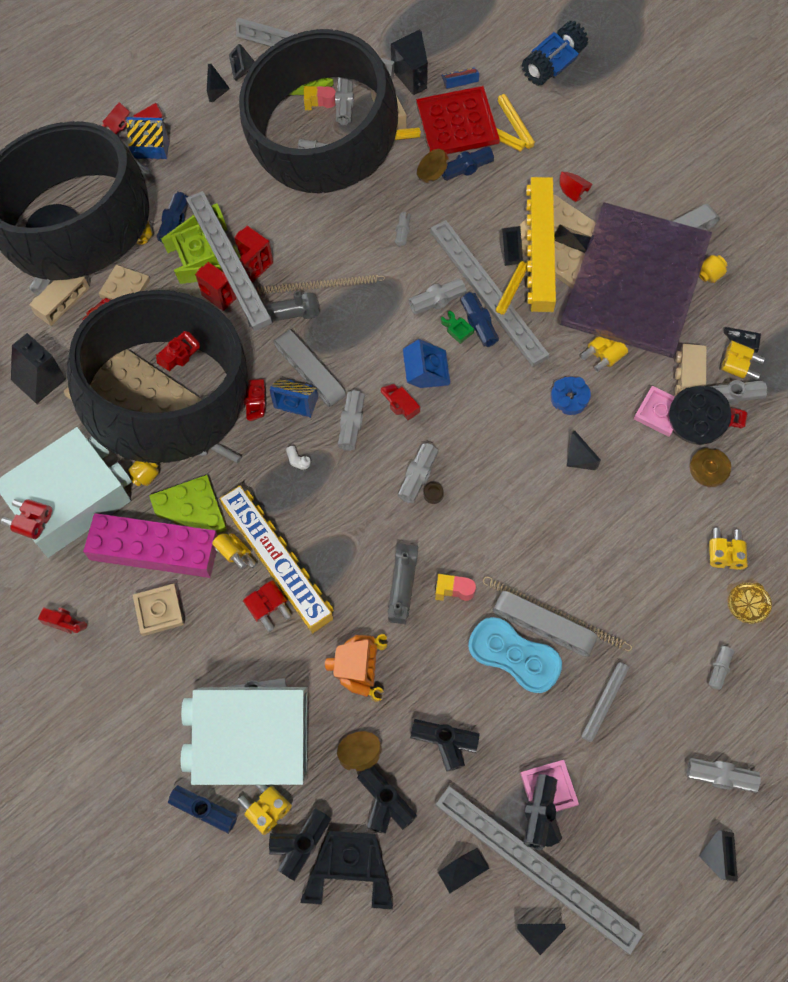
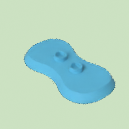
M496 617L486 618L475 627L470 636L469 651L478 662L507 671L524 689L530 692L543 693L548 691L560 676L562 660L559 654L548 645L531 642L522 638L505 620Z

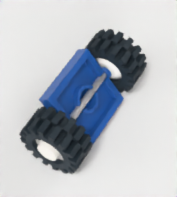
M572 20L567 22L557 33L553 32L535 47L531 54L522 61V67H524L522 70L526 72L524 75L529 77V81L532 80V83H536L537 86L543 85L552 75L556 77L578 57L579 52L588 45L587 32L583 31L584 27L581 28L580 23L576 25V21L572 22Z

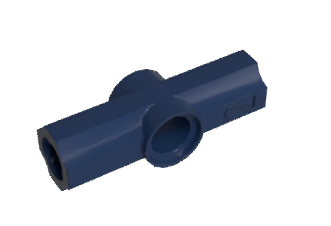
M489 146L472 153L468 151L460 153L455 160L447 163V168L442 174L443 179L450 180L462 174L466 176L472 175L477 171L478 167L494 161L492 149Z
M177 191V193L173 194L168 209L165 208L163 210L162 224L156 236L160 242H162L161 238L185 220L184 213L188 205L186 200L188 196L183 192Z
M469 292L461 298V304L468 315L469 325L474 328L483 346H493L499 341V337L492 325L489 311L483 308L476 293Z
M179 785L172 790L169 796L168 804L227 834L231 832L236 824L237 814ZM207 804V812L204 815H199V806Z

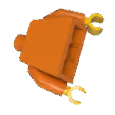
M380 634L377 638L369 635L353 636L344 645L337 646L335 658H326V670L334 671V677L339 679L340 684L350 692L365 697L370 695L373 701H381L382 699L374 696V692L379 691L383 693V689L380 687L370 689V686H374L377 649L384 650L387 648V644H381L379 640L384 641L387 639V636L385 634Z

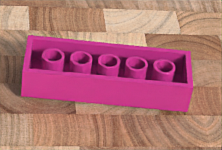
M94 513L83 552L91 561L211 578L217 553L212 542L218 535L215 530Z

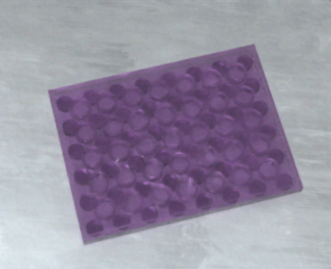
M604 202L560 325L673 358L712 232Z

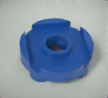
M564 377L557 380L551 391L552 405L567 415L581 413L587 407L591 398L590 389L581 377ZM568 393H573L574 397L573 399H570V397L566 395Z

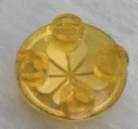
M742 583L731 590L728 597V607L733 616L741 622L755 624L762 622L769 616L772 610V601L763 585L759 583Z

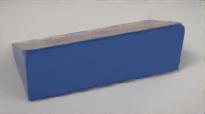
M474 67L442 74V79L446 89L479 82V71Z

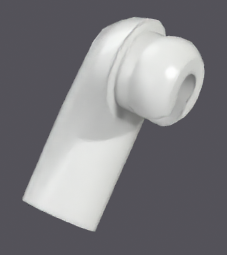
M295 446L286 448L292 466L302 470L309 468L311 463L309 457L298 456Z

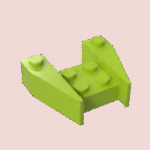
M218 204L211 205L223 230L227 231L228 229ZM194 215L161 238L167 253L177 250L183 266L174 269L180 284L197 282L195 274L207 262L223 272ZM236 245L232 246L238 258L240 259L241 256L237 250Z

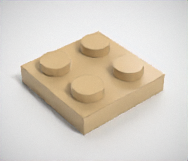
M115 265L98 294L100 298L112 300L125 294L144 291L150 282V278L142 273Z
M175 584L133 595L140 634L142 636L184 625Z

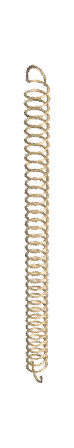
M376 275L375 283H376V281H377V277H384V276H378V275Z
M608 635V636H607V638L609 637L608 643H610V641L612 640V638L610 639V636Z

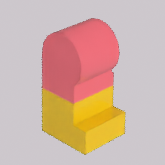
M304 86L305 110H312V106L334 107L336 105L335 89L329 86Z
M438 574L435 600L444 601L445 595L469 601L475 595L476 584L469 578Z

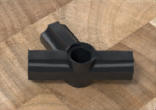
M414 719L410 739L438 745L445 770L448 772L465 766L460 750L476 753L480 733L454 728L448 724L440 725ZM447 731L450 733L451 739L449 741H442L439 738V733Z
M373 766L363 770L357 776L361 784L376 799L367 825L368 829L386 834L391 818L402 830L416 819L417 815ZM386 791L393 794V799L387 803L383 802L380 798L382 793Z
M539 774L537 777L533 799L528 801L525 808L528 824L524 845L536 850H543L545 846L552 847L562 840V835L555 821L556 807L553 803L558 780L545 774Z
M315 808L299 834L270 833L269 855H286L277 871L295 882L308 858L315 851L317 843L332 819ZM307 838L311 841V846L308 850L302 851L299 849V843L302 839Z

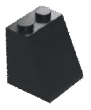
M419 29L391 43V61L395 62L394 73L412 95L427 89L428 61L422 31Z
M26 333L12 345L11 381L33 402L38 404L64 382L66 378L54 357L33 337Z

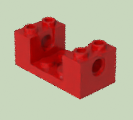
M246 226L234 238L241 256L239 260L251 283H253L273 264L269 240L249 226ZM209 262L198 269L195 275L201 295L224 311L237 299L225 274Z

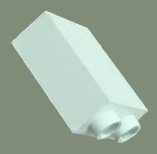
M78 427L0 477V495L15 515H20L21 511L19 510L20 508L12 506L14 499L23 502L26 499H30L52 507V515L47 524L43 523L42 527L44 529L37 539H33L47 558L90 529L94 513L112 515L131 501L124 487L132 481L118 462L108 468L102 460L110 454L108 449L99 444L92 436L86 439Z
M201 687L193 690V698L183 699L181 711L183 726H192V744H183L181 750L182 772H191V785H303L307 779L308 687Z

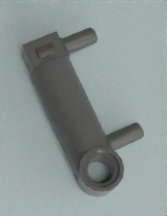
M295 291L294 299L263 304L272 322L297 317L313 319L320 313L317 296L314 293H304L301 295L300 291Z
M397 544L388 606V622L405 625L407 623L417 564L418 546Z

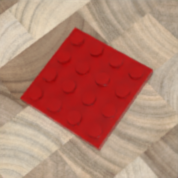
M484 86L416 99L429 152L441 149L446 154L500 143Z

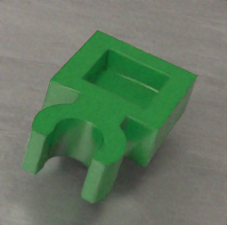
M452 311L448 312L449 320H446L443 316L441 317V324L448 327L447 332L459 344L474 334V328L462 317L456 320L455 314Z

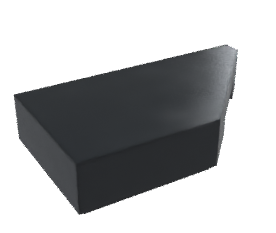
M725 327L723 333L730 341L752 348L754 353L759 351L761 333Z

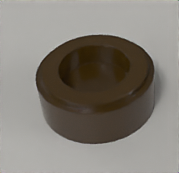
M429 483L424 488V499L430 504L441 502L444 497L443 487L438 483Z

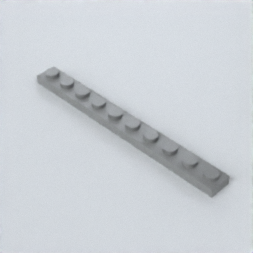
M242 18L236 20L237 37L268 46H274V44L282 39L295 34ZM381 58L392 79L395 62Z
M201 191L187 197L188 205L253 330L256 331L272 324L270 316L204 192Z
M445 220L431 227L430 233L530 365L534 367L549 359V353L511 304L504 315L496 312V308L503 296L502 292L449 223Z
M450 786L436 803L435 806L620 949L631 955L643 935L642 932L533 849L525 846L521 840Z

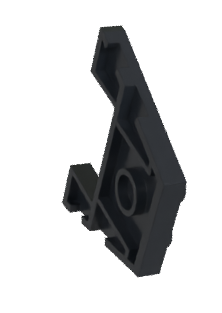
M329 831L305 892L302 895L301 903L322 905L325 879L373 882L371 908L393 910L376 835Z

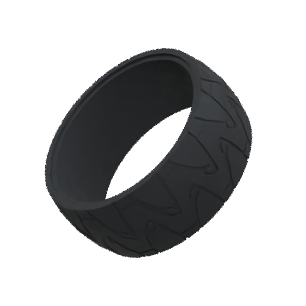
M333 29L304 31L282 39L274 44V46L272 45L253 63L244 78L239 95L241 125L252 153L260 165L277 181L289 188L302 192H333L347 188V186H352L366 178L379 167L390 152L396 137L398 124L396 91L384 62L376 51L361 38ZM331 77L348 78L367 85L377 93L374 104L362 123L351 133L331 144L316 148L296 149L276 144L265 137L268 121L277 105L288 94L306 83Z
M83 121L54 123L32 130L0 150V251L24 273L45 280H69L83 277L84 275L87 276L106 268L120 259L136 244L138 238L144 232L149 218V199L142 171L127 146L114 132L106 127ZM86 175H104L115 178L111 188L99 202L73 219L41 228L16 226L21 213L34 198L62 181Z
M170 290L138 291L116 297L108 303L106 302L99 306L97 310L92 311L82 321L70 344L67 361V380L69 394L75 411L87 431L99 444L124 458L148 463H170L202 454L203 451L205 452L218 444L231 431L243 407L248 374L245 352L240 338L230 320L219 309L214 308L213 305L198 297ZM184 331L190 332L200 343L198 350L212 357L227 374L218 388L203 400L183 409L162 413H145L119 407L101 397L90 386L98 370L116 354L145 343L170 342ZM185 339L182 340L184 343L191 346Z

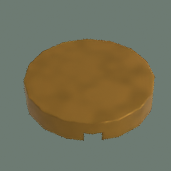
M441 149L432 150L425 155L417 168L418 178L425 183L438 179L447 168L448 155Z
M704 448L693 456L690 463V473L699 484L707 487H717L729 478L731 462L722 451Z
M366 731L348 735L340 742L337 748L339 762L347 770L356 769V771H363L371 768L380 759L379 755L382 753L378 737Z

